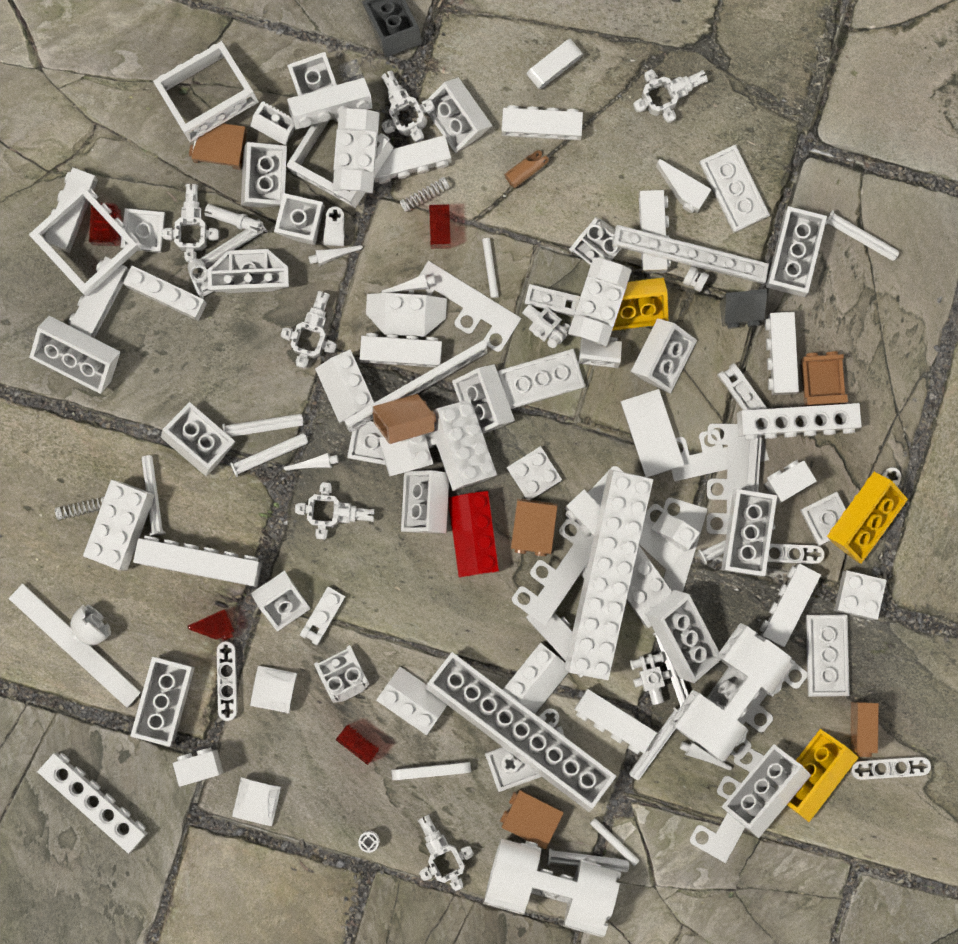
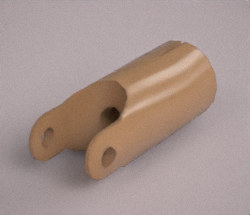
M537 150L506 172L504 176L513 188H516L546 165L549 158L547 156L541 157L542 152Z

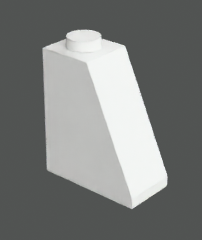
M663 512L651 528V530L684 552L689 550L700 534L699 531L684 521Z

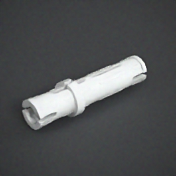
M208 204L205 208V211H208L205 212L207 217L235 225L241 230L247 229L257 234L262 231L263 227L259 225H263V222L249 218L246 214L240 215L212 204Z

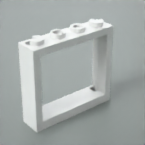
M222 41L212 45L209 49L195 55L190 60L176 66L173 70L153 81L189 142L258 103L253 90ZM224 57L244 90L185 124L166 91Z
M329 120L311 125L286 167L294 175L356 208L366 192L333 191L332 182L301 166ZM382 133L378 135L377 139L379 146L376 151L374 178L394 148L389 142L390 139Z
M82 186L29 235L87 297L140 248L136 244L139 240L131 232L127 234L123 230L125 225L118 217L114 220L109 215L112 211L105 203L100 205L97 202L98 196L91 188L87 191ZM84 197L128 243L124 249L86 283L80 279L42 237L46 231Z

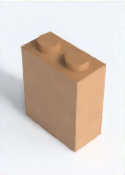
M418 394L373 406L374 424L389 444L435 431V413L428 408L426 401L422 400Z
M517 498L511 549H515L514 552L526 554L527 551L535 552L534 555L537 556L551 554L558 505L556 503Z
M851 702L850 750L856 752V756L872 757V753H878V703Z
M519 789L518 793L514 792L511 796L509 803L512 805L509 812L505 810L500 819V822L503 823L501 827L527 841L538 844L539 847L546 850L564 812Z

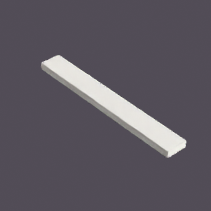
M620 225L615 227L612 246L761 284L766 283L769 263Z
M484 340L345 419L346 428L351 432L372 420L373 406L417 394L487 354L486 343Z
M21 584L10 596L9 600L126 708L142 693L91 645L77 642L72 636L71 627L27 586Z

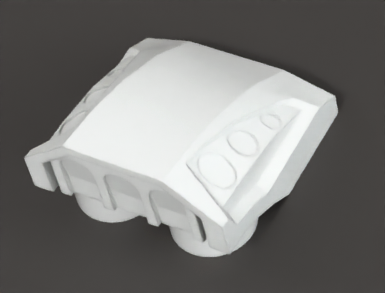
M595 217L569 250L576 253L591 266L593 257L612 261L622 248L612 246L615 229L605 221Z
M350 645L346 650L320 663H314L333 703L346 701L363 692L369 685Z
M258 666L250 706L290 713L292 693L298 673Z
M241 777L232 817L272 826L281 786L268 785L267 783H260Z

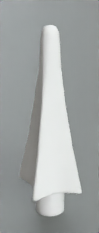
M363 246L315 250V255L308 256L310 264L318 262V266H321L343 255L361 250Z
M423 274L400 285L382 290L381 293L429 289V285L436 283L435 277H427Z
M326 453L304 462L285 466L284 470L332 468V464L339 463L337 455L330 456V454Z
M683 741L680 745V749L686 751L685 755L713 763L727 770L732 769L730 765L721 762L692 742L688 744Z

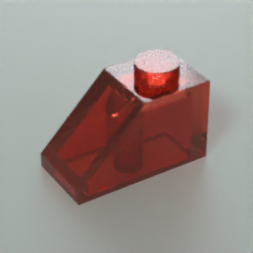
M227 609L188 625L189 630L215 640L221 639L222 642L233 638L232 634L237 632Z

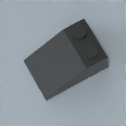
M405 0L362 1L385 57L422 44L419 27Z
M767 289L726 293L719 303L722 327L727 326L728 329L740 328V325L747 324L748 327L759 326V323H762L765 318Z

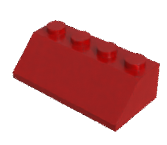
M488 491L449 497L448 502L459 578L498 573Z

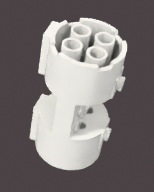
M742 623L738 625L717 655L728 668L710 694L705 698L700 693L692 690L669 722L683 735L723 763L735 746L737 747L746 739L749 730L738 721V718L746 713L748 704L756 699L759 689L772 697L774 694H777L782 688L784 677L795 663L783 650L762 636H758L757 632Z
M501 838L483 904L523 915L532 893L567 903L564 927L602 938L605 936L608 928V923H605V921L610 919L614 910L620 885L616 881L618 878L620 879L621 872L601 867V865L597 864L596 860L585 858V861L581 860L579 862L574 880L573 877L563 874L559 877L553 876V872L550 870L541 869V871H537L541 855V848L537 847L538 844L530 841L520 844Z

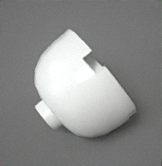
M82 605L73 614L70 622L73 638L77 642L87 645L101 643L111 635V629L108 623L104 625L101 621L104 618L102 614L90 605Z

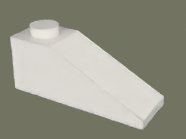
M659 159L656 167L680 204L683 205L686 211L698 213L711 189Z

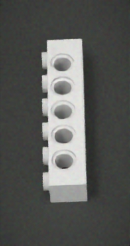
M859 403L743 410L737 413L738 436L745 437V440H755L757 436L764 435L765 439L777 438L779 434H784L785 438L796 437V433H804V436H815L816 432H823L824 435L836 434V431L842 430L843 434L855 433L856 429L862 427ZM836 415H839L842 419L840 425L835 422ZM816 416H819L822 419L821 426L816 424ZM797 417L802 419V427L796 425L795 420ZM777 418L783 421L782 429L776 425ZM757 420L763 422L764 427L762 430L757 428Z
M53 753L37 772L128 854L131 853L148 834L145 831L146 827L137 820L135 822L132 820L130 812L124 807L119 808L115 804L116 800L108 793L104 795L99 790L101 787L94 780L89 781L85 778V772L78 766L74 768L69 763L70 759L65 754ZM62 768L68 771V778L66 780L61 779L59 776ZM77 782L82 783L84 787L82 793H77L74 789ZM91 796L98 798L99 804L97 807H93L90 804ZM107 809L112 810L114 813L112 820L105 818V811ZM121 823H126L129 826L127 834H123L120 831Z

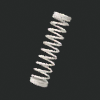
M442 177L439 179V183L435 181V186L431 183V188L426 186L427 191L422 188V192L418 190V195L414 193V197L410 195V200L406 197V202L402 199L400 204L404 211L410 210L407 200L413 208L415 207L411 197L418 206L419 203L416 196L423 203L420 193L426 201L427 198L424 191L431 198L428 188L434 196L436 195L433 187L440 194L437 184L444 192L441 182L446 190L450 187L446 179Z
M98 498L96 499V500H97L98 509H96V507H95V505H94V501H93V499H92L93 511H92L91 508H90V505H89V501H88V500H87L88 512L86 511V508H85V506H84V502H83V501H82V504H83V513H82V511H81V509H80L79 503H77V504H78L79 514H77L76 509H75V505L73 504L74 516H75V513H76L77 516H79V515H80V512H81L82 515H84L85 512L88 514L89 511H91V512L93 513V512H94V509L98 512V511H99V508H101V507H100V504H99V501H98ZM68 505V509H69V517H68V518H70V515H71L72 517H74L73 514H72V512H71V510H70V506ZM63 506L64 517L60 507H55L57 520L68 517L65 506Z

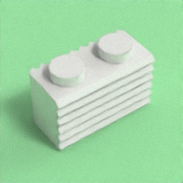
M261 102L250 125L283 145L287 144L295 129L292 118L289 115L282 113V111L279 112V109L276 110L275 107L272 108L271 105L269 106L265 102Z

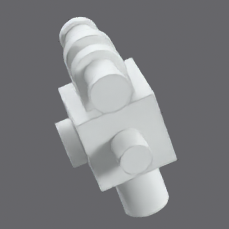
M529 304L522 312L533 322L529 330L536 337L543 341L549 338L547 342L549 347L555 348L557 344H561L567 337L570 325L564 323L562 326L559 325L562 319L547 307L540 313Z
M662 652L656 655L648 654L647 658L639 656L637 660H630L632 670L642 667L643 670L639 671L640 678L633 680L634 686H643L644 691H649L652 705L664 702L660 687L665 686L663 680L670 678L668 670L661 672L660 666L655 667L654 664L664 662ZM650 664L651 668L647 669L646 665Z

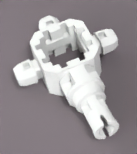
M652 69L645 72L644 78L648 84L644 87L642 98L633 104L635 111L642 112L648 108L649 113L658 116L663 114V118L667 123L675 121L676 114L672 109L675 108L677 100L688 95L692 88L708 82L707 76H704L705 72L701 70L692 76L678 77L673 80L664 76L657 79L658 76ZM664 86L665 89L667 88L672 100L656 107L649 96V91Z
M388 71L389 78L384 73L382 79L389 90L388 99L391 103L389 114L392 120L388 119L381 126L386 134L394 132L397 128L401 135L407 137L411 135L413 140L418 143L424 140V134L421 130L427 124L424 113H430L434 110L435 106L431 99L422 101V104L419 105L416 98L410 97L406 89L399 85L394 72ZM409 106L415 107L419 116L417 122L413 121L407 127L405 125L402 126L397 116L400 114L399 112L407 110Z
M190 184L185 185L186 202H184L181 208V218L175 222V230L173 228L162 230L163 239L170 241L174 239L175 244L182 251H186L184 252V258L187 263L196 259L197 253L195 251H202L207 247V239L209 241L219 239V230L215 228L207 230V225L201 219L197 184H192V186ZM198 225L201 227L199 242H196V244H183L181 242L182 226Z
M322 291L317 292L313 308L310 309V312H307L305 321L296 326L295 332L291 328H283L281 332V337L288 341L291 339V346L294 352L300 354L296 359V366L300 368L307 366L309 362L308 357L316 359L321 356L323 350L327 353H335L337 347L334 342L326 341L327 336L323 330L326 321L325 308L330 294L324 292L323 296ZM303 330L319 333L320 339L315 352L298 347L297 344Z
M322 482L319 490L321 495L314 494L310 497L308 505L306 503L295 505V513L304 516L307 514V520L311 525L318 526V529H316L317 539L325 540L328 534L326 527L333 528L338 522L350 523L356 520L374 522V516L368 515H374L375 509L357 508V506H353L351 503L339 502L335 496H329L332 493L331 483ZM315 501L334 502L332 521L314 520Z
M428 814L424 816L426 822L423 817L417 820L426 835L424 837L427 842L425 845L430 852L428 860L430 867L423 868L419 874L423 881L433 878V875H435L437 881L443 883L450 880L451 887L458 891L463 888L462 879L458 877V875L463 873L465 867L463 859L468 860L474 853L470 846L461 848V851L458 852L456 846L448 844L444 835H441L440 831L436 830ZM451 850L459 868L442 876L434 859Z

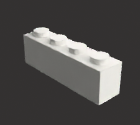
M364 78L287 99L295 129L339 118V110L372 109L371 94Z
M509 105L507 108H503L502 136L581 141L583 112H579L577 109L559 111L558 108L539 110L538 107L533 106L527 107V109H519L518 106Z
M445 135L393 149L374 178L375 183H388L391 181V178L395 177L399 179L407 178L410 176V173L414 172L422 174L428 172L429 168L436 166L438 169L447 167L448 163H451V155Z
M72 167L71 172L66 174L64 190L59 192L57 208L53 209L51 214L82 186L87 191L90 188L94 191L98 182L96 176ZM85 197L43 234V238L51 247L70 253L89 205V201Z
M664 190L639 192L640 231L670 238L669 235H666V228H669V216H665V208H668V196H664ZM641 253L642 274L666 273L667 267L671 266V260Z
M105 256L104 260L99 261L96 271L98 272L111 259ZM121 265L87 297L82 295L77 304L79 308L69 318V326L95 338L123 285L129 269Z
M131 266L123 282L127 288L199 321L207 305L204 299L134 266Z
M795 312L770 313L768 318L765 319V330L769 331V338H766V350H770V358H767V370H771V378H768V390H772V395L797 394L799 388Z
M366 333V336H361L360 362L432 368L441 365L442 341H438V338L427 337L426 340H418L416 336H406V339H400L398 335L388 334L386 337H378V334Z
M800 563L796 567H791L787 575L789 577L787 584H783L778 592V595H780L778 602H774L769 610V613H771L769 620H764L761 625L760 631L762 633L760 636L780 647H785L821 574Z
M555 612L545 626L532 616L527 615L526 619L566 662L572 631L569 629L571 624L564 617L560 619Z
M586 689L574 708L577 711L576 716L584 721H587V719L595 722L593 727L601 732H604L605 729L611 732L612 735L610 737L620 744L622 740L629 744L628 749L636 754L640 751L645 753L657 734L654 730L589 689Z

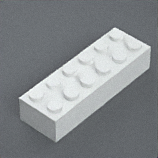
M144 536V539L138 538L133 560L134 563L253 587H258L262 563L258 562L256 557L244 555V559L238 558L239 554L224 551V555L218 554L219 551L216 549L204 547V551H201L196 545L184 543V547H181L178 542L165 539L164 543H160L159 539L150 536Z

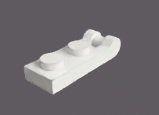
M529 284L524 305L531 304L533 307L540 309L547 307L553 312L574 317L580 296ZM566 301L572 302L571 308L565 307Z
M735 363L730 365L729 369L725 372L722 371L717 374L720 381L725 385L742 410L767 409ZM734 375L738 380L732 383L729 378Z
M327 587L301 631L300 636L304 639L307 637L312 640L313 644L318 645L346 596ZM313 625L320 628L317 634L311 631Z

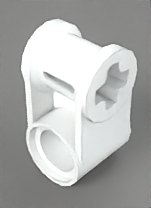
M331 207L326 212L324 245L344 246L345 218L342 209L339 207ZM338 213L340 218H337V221H333L330 216Z
M191 260L187 267L199 297L204 299V296L214 292L208 291V269L202 260ZM195 268H202L200 273H193Z

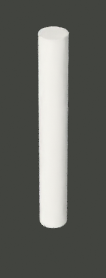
M484 238L482 243L491 298H497L499 295L490 238Z
M596 818L590 822L633 866L640 861Z

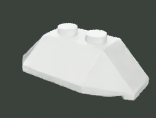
M268 249L227 251L207 270L208 291L225 293L269 292L289 287L288 266Z
M367 294L366 315L384 335L425 337L446 319L447 299L416 294Z

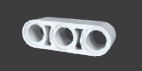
M568 39L534 65L526 75L540 90L576 63L583 56V53L572 39Z

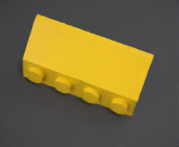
M664 278L628 282L612 331L654 326L657 318L669 321L668 294Z
M873 472L826 537L836 547L862 564L908 499L892 480Z
M819 729L796 759L811 776L789 801L787 806L810 822L859 757L841 742L822 729Z

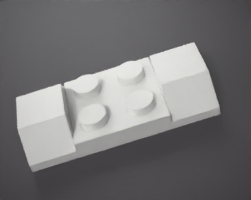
M351 108L339 110L333 169V191L350 190L373 193L379 112Z
M593 257L568 332L569 335L581 337L607 347L629 281L631 269L606 259Z

